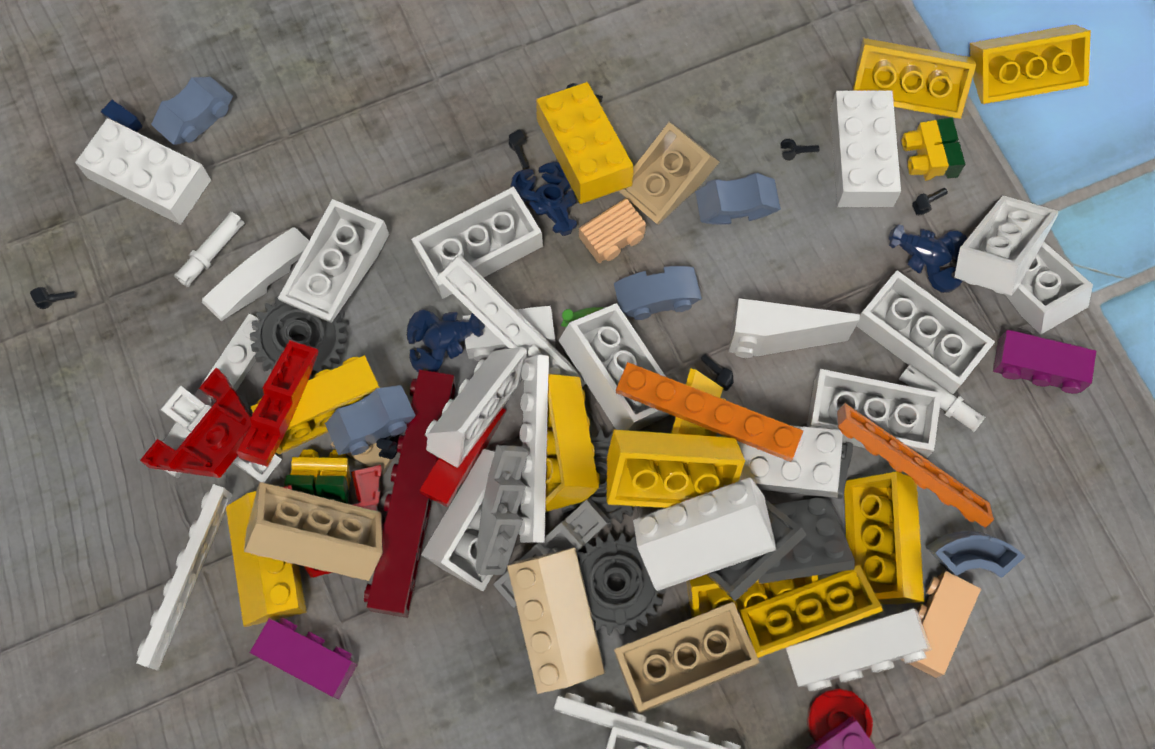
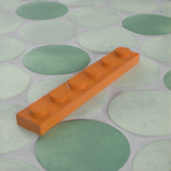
M627 362L616 388V393L728 438H736V441L792 462L803 434L801 429Z
M846 403L837 411L839 430L846 437L857 439L868 452L875 456L880 455L886 459L894 470L908 474L920 488H928L937 495L942 503L947 506L953 505L960 510L961 514L968 521H976L985 528L994 521L990 503Z

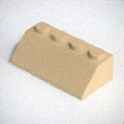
M260 482L246 530L244 552L369 581L382 555L381 512Z
M570 548L515 561L508 565L507 568L537 694L567 688L605 674L576 549Z
M734 602L614 649L624 682L637 714L751 669L760 663Z

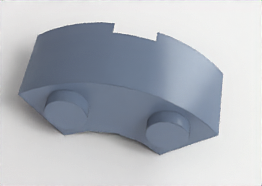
M191 77L187 86L178 95L160 103L151 125L173 145L193 142L198 135L207 130L218 118H222L228 112V105L233 96L212 77Z
M753 173L746 178L738 180H711L704 187L695 191L700 221L702 223L731 224V219L747 216L748 220L752 221L781 210L775 179L763 176L760 173Z
M663 267L664 273L647 276L646 271H642L615 282L614 287L620 309L625 316L634 317L635 320L646 319L651 314L661 311L675 310V312H683L689 310L692 304L702 299L694 267Z
M402 385L377 388L364 399L349 406L337 408L325 425L338 455L350 452L352 455H359L367 451L369 446L375 444L378 439H385L390 435L395 436L406 431L407 424L416 415Z
M975 531L950 533L926 546L940 564L955 576L969 569L982 568L1003 578L1025 558L1012 545L991 535Z

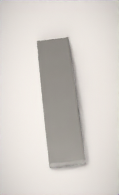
M496 446L487 479L480 517L476 558V573L478 575H504L523 521L517 515L526 487L520 481V477L529 452L523 447Z
M589 498L545 537L544 543L536 544L520 560L570 548H575L577 552L604 528L610 520ZM507 571L493 585L514 608L516 602L509 572Z

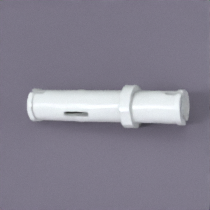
M230 212L198 250H193L189 254V260L174 274V277L183 285L189 287L203 269H208L211 266V260L245 224L244 221H239L241 218L235 213Z
M911 364L899 378L900 381H903L910 387L942 393L940 408L946 412L945 415L949 418L951 416L971 429L972 432H975L985 419V416H982L965 404L962 397H955L915 369Z

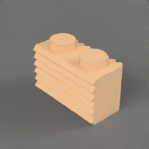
M625 198L579 228V238L598 263H601L603 260L611 261L620 254L621 249L625 248L626 245L634 246L644 238L646 223L635 208L632 207L628 199Z

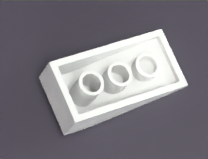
M1002 196L960 247L954 278L963 280L968 284L992 289L1000 294L1012 296L1024 279L1059 211Z
M332 199L278 297L279 301L332 323L377 259L385 244L389 232L384 220Z
M1043 242L1018 288L1012 296L1005 294V296L1018 313L1037 332L1043 334L1088 308L1093 284Z
M739 298L732 320L729 352L735 353L738 357L751 358L753 356L848 341L860 320V314Z

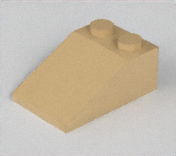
M668 122L634 166L632 186L619 190V192L659 225L702 185L719 161L682 130Z

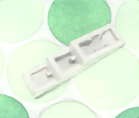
M295 227L289 229L227 275L202 299V303L220 321H223L266 294L268 285L289 273L291 264L300 259L309 240Z
M178 386L160 408V411L191 433L211 407L208 404H204L182 386ZM274 455L269 466L265 467L237 456L233 464L259 482L264 483L282 459Z

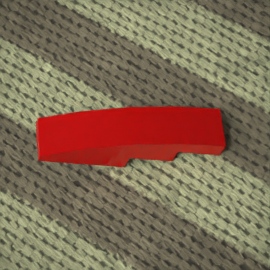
M289 340L262 387L264 395L250 418L251 427L237 450L239 458L265 467L269 466L300 402L318 356V349Z
M501 409L458 468L438 458L420 488V494L448 507L481 452L488 446L507 412L506 409Z

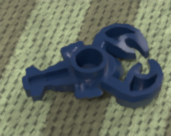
M554 161L539 167L538 172L544 173L541 177L550 184L541 185L536 192L532 191L536 184V176L526 180L534 175V171L532 169L517 171L512 177L511 188L514 187L522 201H530V206L538 215L546 214L555 223L553 226L555 233H560L562 236L571 234L572 229L576 228L577 222L576 220L568 219L567 208L574 206L576 200L572 190L564 195L571 188V185L559 162Z
M896 225L889 233V246L895 248L899 245L908 254L912 255L908 261L909 267H912L914 271L921 274L925 266L929 282L940 293L952 292L960 286L963 280L952 276V273L956 271V267H949L941 271L940 267L948 264L952 259L957 262L960 247L968 239L966 235L959 231H950L935 239V233L929 230L920 229L919 236L906 234L903 225Z
M422 309L415 312L407 325L408 343L413 345L415 340L416 342L422 340L427 347L432 349V353L423 348L410 349L409 358L412 367L417 372L419 370L437 372L443 363L446 352L450 359L463 353L461 341L471 336L472 333L477 337L482 336L485 324L473 313H471L469 320H457V311L448 312L442 316L443 320L440 321L435 313Z

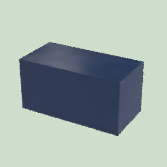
M113 99L100 111L105 119L108 118L135 132H138L143 127L136 116Z

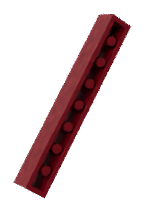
M419 370L417 379H412L410 386V396H413L411 407L416 416L407 424L405 435H400L398 440L397 452L400 453L398 464H394L392 467L391 482H394L392 494L387 493L384 511L387 512L385 523H381L382 555L374 570L372 584H367L364 593V602L367 603V608L371 612L404 618L409 616L433 502L432 499L420 494V488L439 458L426 450L428 437L425 436V433L433 420L438 421L441 418L446 403L450 399L454 400L457 388L454 375Z

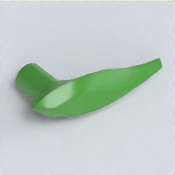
M592 307L575 312L566 309L562 313L564 320L560 326L567 327L570 322L606 307Z

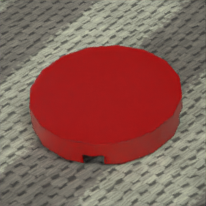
M843 689L826 691L815 698L808 710L807 726L809 735L816 742L853 716L868 738H870L873 727L871 711L866 703L852 691Z

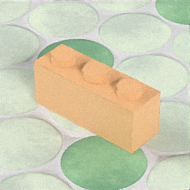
M947 571L938 577H932L926 589V593L929 594L928 600L925 605L921 604L917 609L931 650L925 652V659L908 664L935 678L945 674L981 588Z

